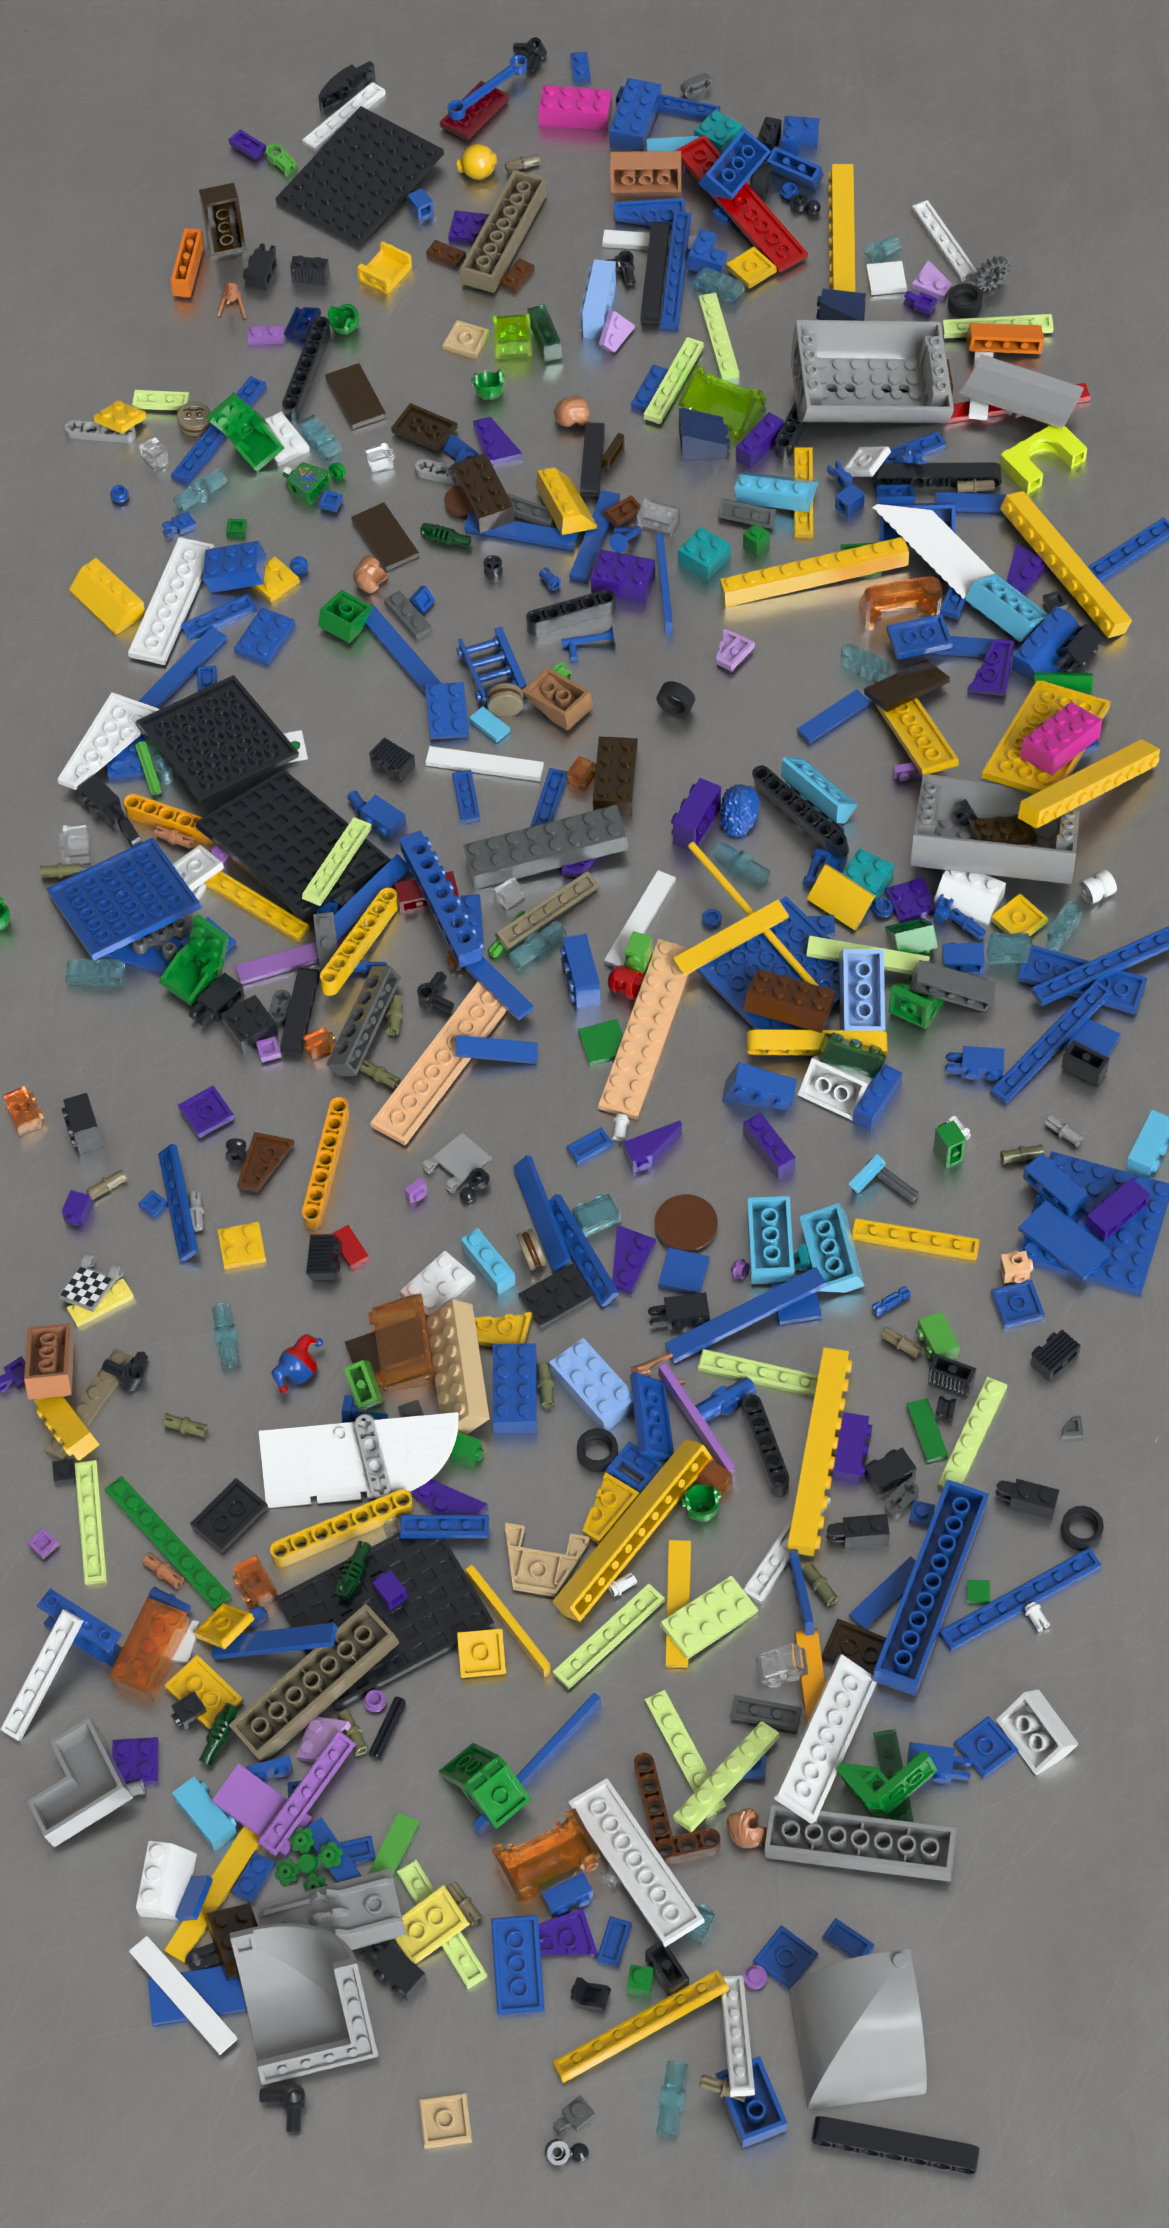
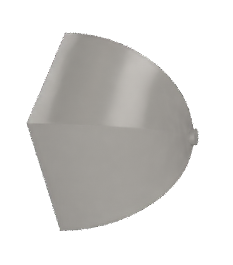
M295 1923L262 1925L229 1933L246 2002L257 2056V2068L262 2085L379 2057L357 1961L351 1948L341 1938L322 1928Z
M910 1949L874 1953L840 1961L809 1973L791 1987L789 1997L807 2110L926 2094L927 2074L924 2036Z

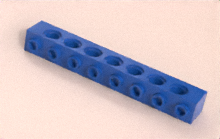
M421 830L399 838L400 851L459 968L481 961V952L484 951L480 939H476V931L473 925H469L466 911L461 910L460 899L458 895L454 896L452 883L450 880H446L443 866L438 865V856L435 851H431L429 838L424 837Z

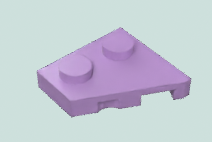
M927 261L912 283V289L942 301L947 298L952 288V283L930 261Z
M608 311L598 345L608 352H616L635 328V325L615 311Z
M725 628L723 630V639L719 644L716 664L733 671L755 648L754 642Z
M316 1717L307 1725L296 1758L299 1761L314 1763L337 1731L342 1733L344 1729L348 1731L351 1724L344 1720Z

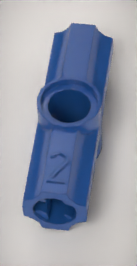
M745 1377L729 1387L721 1386L717 1388L709 1398L696 1404L695 1407L705 1422L721 1413L722 1415L731 1413L743 1401L746 1395L757 1394V1390L752 1380Z

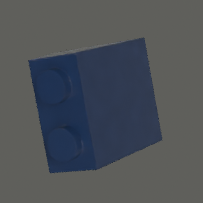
M823 289L822 295L817 298V307L820 308L817 309L816 319L864 321L866 293Z
M679 408V438L682 461L726 458L727 450H730L729 438L726 439L728 426L724 424L723 417Z

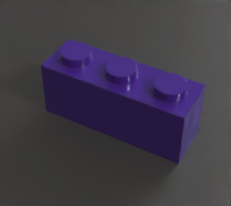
M768 412L736 446V461L752 469L775 444L776 437L784 424V420Z
M761 1112L743 1122L744 1137L777 1179L795 1170L796 1157Z
M1132 1178L1126 1183L1122 1182L1116 1188V1192L1105 1196L1097 1208L1093 1207L1088 1211L1085 1226L1100 1240L1105 1242L1148 1205L1150 1194Z
M843 1412L832 1480L859 1484L860 1476L864 1477L866 1464H863L862 1460L863 1457L868 1456L869 1444H865L866 1437L871 1438L873 1426L869 1424V1416Z

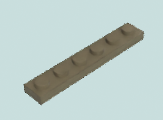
M587 871L496 932L495 936L506 951H508L598 890L600 886Z
M115 1347L108 1359L125 1367L126 1364L132 1363L134 1357ZM102 1369L99 1370L73 1408L87 1428L119 1384L118 1377ZM55 1437L51 1439L45 1448L46 1454L59 1461L66 1460L69 1456L62 1448L65 1443L60 1444Z

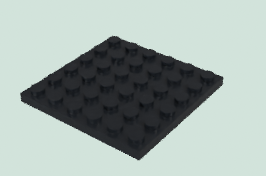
M234 675L136 721L138 729L201 805L299 757L297 749Z

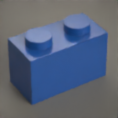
M376 794L360 809L361 820L372 824L371 828L376 830L381 837H386L391 841L407 826L405 814Z
M950 942L943 944L942 966L969 974H984L985 956L983 942Z
M581 1866L539 1887L540 1896L551 1918L568 1914L570 1909L576 1906L583 1907L594 1898L593 1889Z

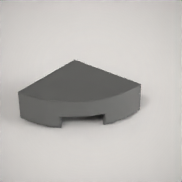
M1081 1415L1072 1417L1064 1425L1061 1432V1440L1083 1438Z

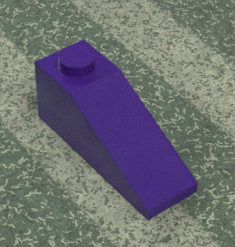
M680 1120L623 1142V1153L633 1172L645 1170L653 1165L682 1134V1123Z

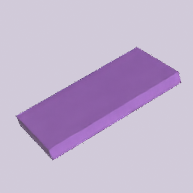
M238 1763L211 1800V1803L260 1838L288 1799ZM306 1813L296 1829L299 1827L304 1829L312 1817ZM289 1838L279 1851L283 1856H286L293 1846Z

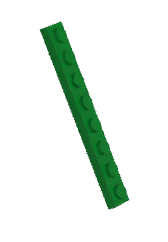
M120 1476L105 1488L107 1495L178 1573L185 1578L188 1584L213 1611L222 1603H227L232 1599L231 1594L123 1476Z

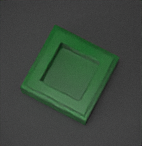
M228 519L226 536L245 538L247 519Z
M967 1580V1604L990 1603V1580Z

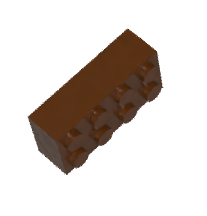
M757 969L747 990L743 1011L822 1033L832 1011L836 991L827 987L813 985L806 981L792 979L788 976L771 973L767 970Z

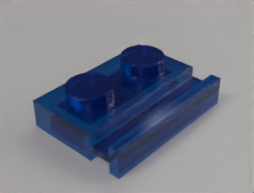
M296 307L284 331L285 337L289 338V336H292L295 339H307L314 319L321 315L320 308L303 307V309H299V307Z

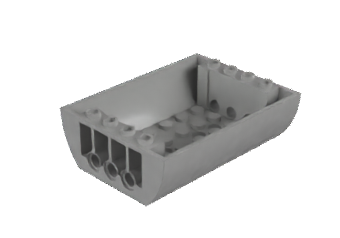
M796 320L792 341L791 368L798 422L947 423L950 420L954 406L941 322ZM828 388L834 389L835 392H830ZM849 388L852 389L854 392H847V390L845 389ZM881 389H887V390H889L890 392H889V393H885V392H883V390H881ZM900 389H905L907 393H902Z
M923 774L913 834L911 866L1071 884L1076 858L1080 806L1037 829L1032 826L1038 836L1037 843L1015 845L974 840L968 829V824L962 827L954 814L961 808L959 804L961 801L966 799L978 818L1008 817L1018 815L1021 801L1033 794L997 782Z

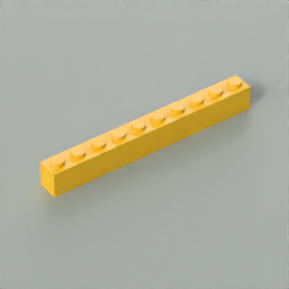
M832 164V171H828V182H832V184L828 185V195H832V197H829L828 208H832V210H829V221H832V224H829V235H832V237H829V248H832V250H829V261H833V263H829V274H833V277L829 279V288L855 292L853 164Z
M1021 491L1006 495L1000 510L1107 638L1125 634L1132 619L1026 493Z
M903 537L721 578V596L725 607H730L908 566L909 550Z
M1141 739L1022 800L1018 819L1037 829L1155 767L1159 762L1160 748Z
M823 1348L789 1535L788 1552L798 1550V1554L814 1557L815 1549H820L821 1536H818V1530L823 1529L825 1516H821L822 1509H827L828 1496H825V1491L831 1487L832 1476H828L829 1469H834L835 1457L832 1456V1451L837 1450L839 1437H835L836 1430L840 1431L842 1418L839 1417V1412L844 1411L846 1398H842L843 1391L847 1392L849 1379H845L846 1372L851 1373L852 1360H849V1351Z
M688 1439L682 1442L552 1602L563 1616L580 1622L612 1581L615 1580L713 1459L703 1444Z

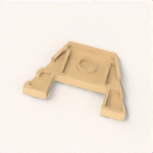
M505 1522L513 1590L556 1597L588 1547L590 1537L570 1534L566 1554L521 1547L525 1526Z

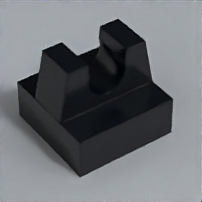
M966 799L959 803L961 808L954 814L962 827L968 824V820L978 819Z

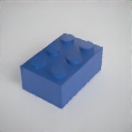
M253 541L205 550L203 581L210 593L264 584L266 553L260 542Z
M587 934L563 938V946L560 947L562 957L560 960L562 969H565L566 984L570 987L571 1003L575 1002L577 1010L601 1005L600 982Z
M760 2056L752 2059L755 2095L746 2096L744 2102L726 2096L722 2098L742 2148L787 2131L788 2126ZM728 2069L715 2073V2078L724 2081L727 2078V2081H729Z

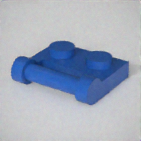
M814 849L807 876H804L802 882L803 885L806 887L814 886L818 878L815 877L820 860H825L824 865L828 864L840 873H843L848 856L836 858L829 851Z
M629 1441L607 1467L606 1473L615 1476L641 1494L664 1464L654 1458L640 1454L639 1447ZM622 1464L644 1480L641 1483L637 1482L621 1471L619 1466Z

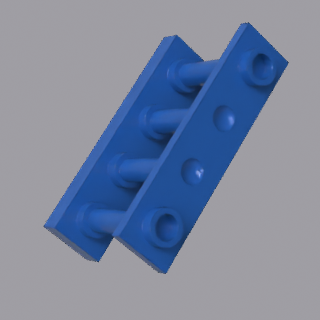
M502 627L495 628V637L492 640L465 647L462 638L458 639L459 647L456 648L458 657L463 659L476 689V700L481 702L483 707L487 708V693L489 689H483L481 685L483 682L503 676H511L510 684L518 686L521 690L527 686ZM492 647L499 648L500 650L499 654L471 661L469 654ZM499 661L506 664L503 669L480 676L477 675L475 670L476 668Z
M50 1588L37 1604V1608L49 1615L44 1622V1626L51 1631L63 1609L84 1620L72 1644L116 1672L129 1655L126 1649L116 1644L121 1638L122 1633Z

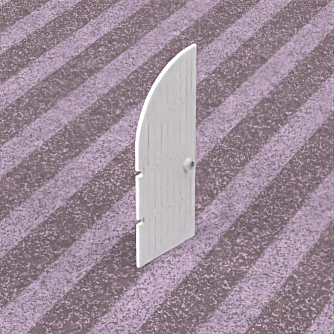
M458 1412L375 1420L391 1483L389 1494L401 1489L409 1492L427 1483L440 1471L448 1460L456 1441L459 1420ZM370 1421L359 1423L360 1427L364 1426L366 1432L361 1434L362 1438L367 1435H374L373 1431L370 1433L368 1431V1426L371 1424ZM355 1422L259 1430L265 1500L268 1508L311 1504V1496H317L318 1504L361 1500V1492L367 1491L368 1499L377 1498L370 1490L355 1429ZM368 1439L364 1443V1447L368 1451H373L377 1447L376 1442L372 1439ZM373 1460L370 1462L369 1468L372 1472H379L382 1469V1465L379 1461ZM384 1474L372 1477V1480L377 1478L378 1486L375 1487V1490L384 1493V1489L387 1486L382 1485L380 1480L381 1477H385Z

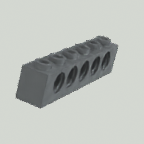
M390 965L372 966L326 1064L338 1077L356 1076L401 979Z

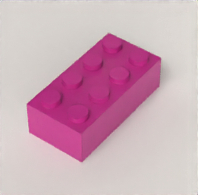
M543 85L538 109L539 125L608 130L612 110V90Z
M1070 702L1022 740L1020 758L1052 776L1100 738L1102 719Z

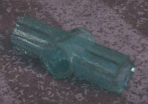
M217 469L205 478L194 479L191 487L175 496L173 501L180 511H185L197 502L204 503L209 499L212 492L228 483L227 478L220 469Z
M718 842L712 852V857L727 865L734 875L739 877L744 875L758 885H764L770 875V870L755 862L747 851L741 850L739 852L724 842Z
M554 921L542 931H535L528 935L525 943L511 952L509 958L517 968H522L534 958L545 956L550 951L552 945L567 935L566 930L559 921Z
M218 1303L212 1307L215 1323V1341L219 1348L221 1366L233 1368L240 1364L236 1344L238 1343L236 1327L233 1324L230 1304Z
M668 2061L666 2065L664 2086L661 2087L659 2098L660 2111L656 2134L663 2137H677L680 2112L683 2111L686 2090H684L688 2068V2064L682 2061Z

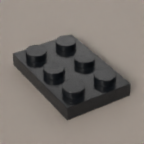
M570 1264L520 1292L518 1298L527 1311L532 1312V1318L539 1328L543 1329L594 1300L595 1294L575 1266Z
M235 1478L190 1525L223 1553L268 1508V1504L240 1480Z

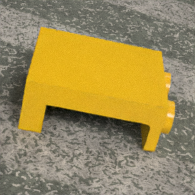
M382 241L379 253L367 266L360 264L357 267L358 280L388 295L412 268L411 255Z

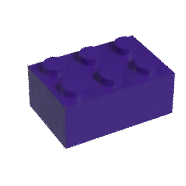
M600 549L591 575V593L608 589L612 590L617 598L646 603L655 577V560Z
M699 778L697 783L691 786L687 799H683L679 812L674 813L671 824H673L671 831L673 844L689 851L691 850L688 848V845L691 842H694L697 846L700 844L721 810V786Z

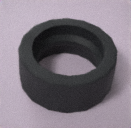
M761 163L753 173L751 189L759 198L765 199L768 195L772 178V165Z
M957 284L949 291L948 308L955 316L961 318L973 317L981 310L983 294L973 284ZM961 296H968L973 298L975 302L969 305H962L956 302L955 299Z
M674 681L664 683L656 697L658 705L664 711L679 717L688 715L696 700L695 695L688 687Z
M594 1428L587 1430L578 1439V1460L589 1471H606L607 1467L618 1455L617 1440L611 1432L605 1429ZM601 1440L609 1444L610 1454L604 1459L592 1460L585 1455V1446L591 1441Z
M1075 1506L1069 1509L1063 1516L1060 1529L1061 1536L1065 1543L1073 1549L1080 1551L1089 1547L1091 1549L1100 1542L1104 1524L1100 1514L1093 1508ZM1075 1518H1086L1095 1525V1533L1090 1538H1078L1070 1532V1522Z

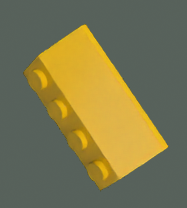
M555 467L537 471L536 489L561 535L597 529L596 522L571 478Z
M97 558L81 567L69 589V592L114 635H118L145 615L143 601Z

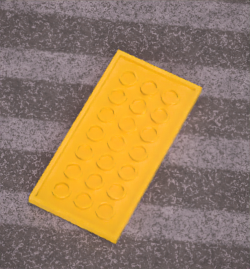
M1036 681L983 769L981 778L1032 794L1067 778L1072 774L1085 750L1051 776L1020 758L1022 740L1070 702L1103 720L1110 708L1111 701L1045 681Z

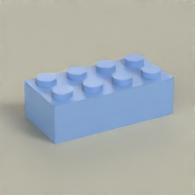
M594 259L593 267H589L588 276L590 280L586 281L587 293L583 294L584 307L580 308V318H583L581 319L580 330H583V338L600 340L607 314L612 309L615 295L616 261Z
M843 949L839 953L840 1030L885 1031L884 949Z
M584 1338L550 1361V1374L600 1429L609 1431L634 1412L632 1391Z

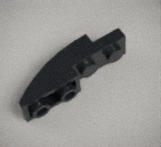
M368 61L357 68L351 64L333 76L318 95L320 110L322 111L350 97V90L375 78L374 64Z

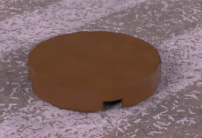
M454 486L449 489L444 498L446 510L455 517L465 515L468 517L470 512L457 487Z

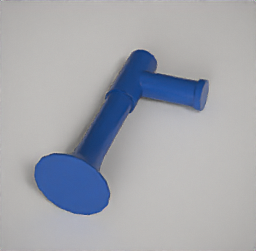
M635 526L634 528H614V534L609 540L610 547L618 553L625 551L628 545L627 541L640 534L642 528L640 526Z
M612 625L608 631L603 633L561 639L562 647H569V659L572 662L578 660L576 645L601 640H609L615 644Z

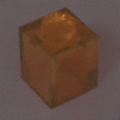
M578 756L567 772L568 784L575 789L585 791L595 777L596 763Z
M325 1026L303 1036L304 1047L313 1062L330 1055L335 1047V1036L332 1032H328Z
M710 1460L699 1473L698 1484L715 1486L716 1490L719 1489L722 1496L723 1493L727 1494L733 1486L732 1473L713 1460Z

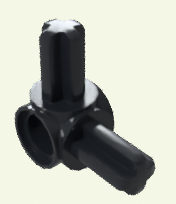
M537 37L531 38L527 43L513 44V52L526 53L529 57L527 71L530 73L535 71L537 62L544 59L547 55L546 48Z
M624 250L616 255L615 259H608L606 261H616V271L623 274L625 285L631 287L636 283L633 273L635 270L634 256L630 251Z
M436 972L429 983L421 984L418 987L417 995L420 1007L424 1009L436 1007L446 1013L453 1011L454 1003L440 996L439 989L447 979L443 972Z
M144 1351L137 1352L132 1363L126 1364L125 1367L106 1359L101 1369L118 1377V1382H120L123 1389L134 1391L138 1388L145 1371L143 1368L148 1360V1356Z
M297 2084L283 2085V2089H260L259 2101L261 2103H282V2107L287 2109L286 2131L289 2133H299L301 2110L305 2109L306 2096L304 2089ZM293 2090L299 2091L302 2095L301 2099L295 2103L288 2099L289 2093Z

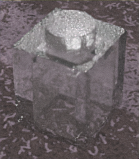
M155 437L140 445L142 459L154 471L169 463L167 449Z
M387 443L365 449L366 460L372 474L393 468L395 455L392 449L389 450Z
M513 876L493 888V901L497 907H501L505 912L525 901V889Z

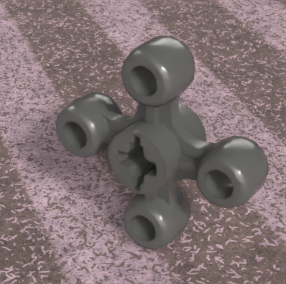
M178 919L169 928L164 926L150 933L146 938L142 937L133 941V951L138 955H143L150 946H153L157 950H162V956L165 960L172 961L178 953V949L174 943L170 942V939L174 936L178 938L186 936L188 925L185 920Z

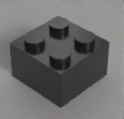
M256 995L220 1014L223 1028L243 1055L256 1049L257 1041L278 1036L276 1022Z
M83 1093L63 1099L65 1108H61L73 1148L77 1147L79 1154L102 1148V1140L88 1094Z

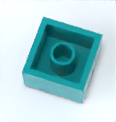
M715 110L694 129V136L701 137L705 135L716 149L723 154L743 130V125Z
M702 526L678 549V564L707 582L731 559V544Z
M859 848L842 874L876 895L872 901L874 906L893 879L894 864Z

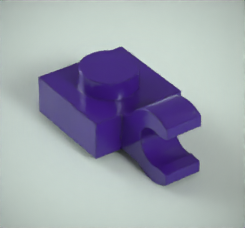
M907 291L904 295L906 298L903 302L904 305H913L914 310L927 315L931 314L937 304V298L922 292L916 295L911 291Z
M22 1356L4 1367L5 1374L0 1376V1392L8 1389L12 1382L16 1387L24 1382L25 1360Z

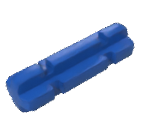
M902 1287L898 1289V1292L895 1291L881 1299L882 1302L874 1303L872 1311L876 1316L884 1313V1310L888 1311L900 1304L901 1300L905 1301L910 1298L911 1293L907 1287Z

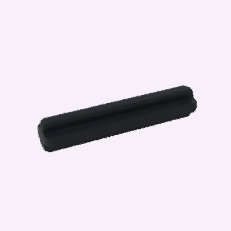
M398 1696L394 1697L370 1748L369 1756L376 1760L381 1758L406 1705L405 1699Z

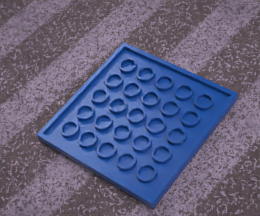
M153 837L46 888L49 896L93 961L202 908L199 900Z
M785 896L780 900V903L788 913L789 918L771 927L770 930L820 987H827L836 991L833 1002L834 1007L840 1002L839 962L806 956L809 936L830 938ZM763 933L696 969L755 1030L806 1029L743 1011L746 993L757 969L767 970L771 973L804 981Z
M1051 1151L1049 1158H1052L1057 1167L1062 1171H1066L1077 1185L1083 1186L1088 1194L1086 1204L1073 1214L1070 1219L1111 1250V1254L1086 1280L1141 1295L1169 1203V1183ZM1132 1178L1150 1194L1148 1205L1103 1242L1085 1226L1086 1215L1091 1208H1097L1105 1196L1116 1192V1188L1122 1182L1126 1183ZM1039 1192L1032 1213L1046 1200ZM1024 1235L1019 1252L1026 1251L1027 1257L1032 1259L1033 1265L1075 1276Z

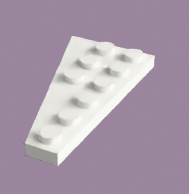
M111 693L58 777V784L76 790L78 785L92 777L142 734L136 726L137 720L160 709Z

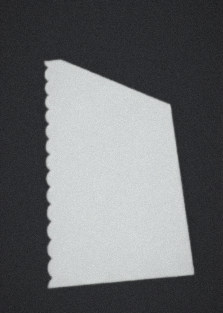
M881 504L872 507L877 510L879 515L883 516L886 522L890 523L892 528L896 529L899 535L903 536L906 542H909V545L919 555H922V558L955 589L956 593L961 595L962 599L967 596L975 580L995 574L932 510Z

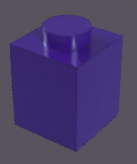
M70 1190L62 1209L64 1221L70 1225L84 1226L93 1207L91 1196Z
M391 1570L387 1573L379 1574L374 1582H372L374 1592L389 1611L408 1598L406 1588Z

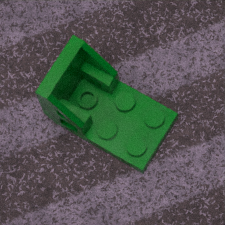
M234 392L206 416L214 426L229 437L235 448L257 472L285 449L262 415Z
M197 914L192 921L188 944L176 954L160 977L159 983L191 1006L198 999L200 993L204 990L206 991L212 985L214 979L221 976L229 936Z
M911 975L906 984L903 982L897 983L890 989L888 1012L925 1029L931 1023L944 1000L911 991Z
M475 1743L469 1745L438 1771L443 1779L462 1789L472 1805L495 1829L531 1801V1798L508 1764L498 1754Z
M924 1750L913 1755L903 1769H897L892 1774L890 1780L877 1767L842 1762L835 1768L843 1782L873 1816H887L938 1771L932 1759Z

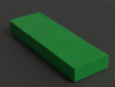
M1034 672L1033 686L1036 681H1045L1081 693L1092 694L1093 673Z
M928 1398L907 1403L906 1407L926 1463L948 1458V1453Z

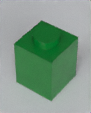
M757 523L743 533V549L756 558L769 548L770 532Z
M457 1432L456 1441L449 1456L450 1460L474 1468L476 1462L481 1461L484 1453L481 1440Z
M630 1964L627 1996L651 1999L654 1968Z

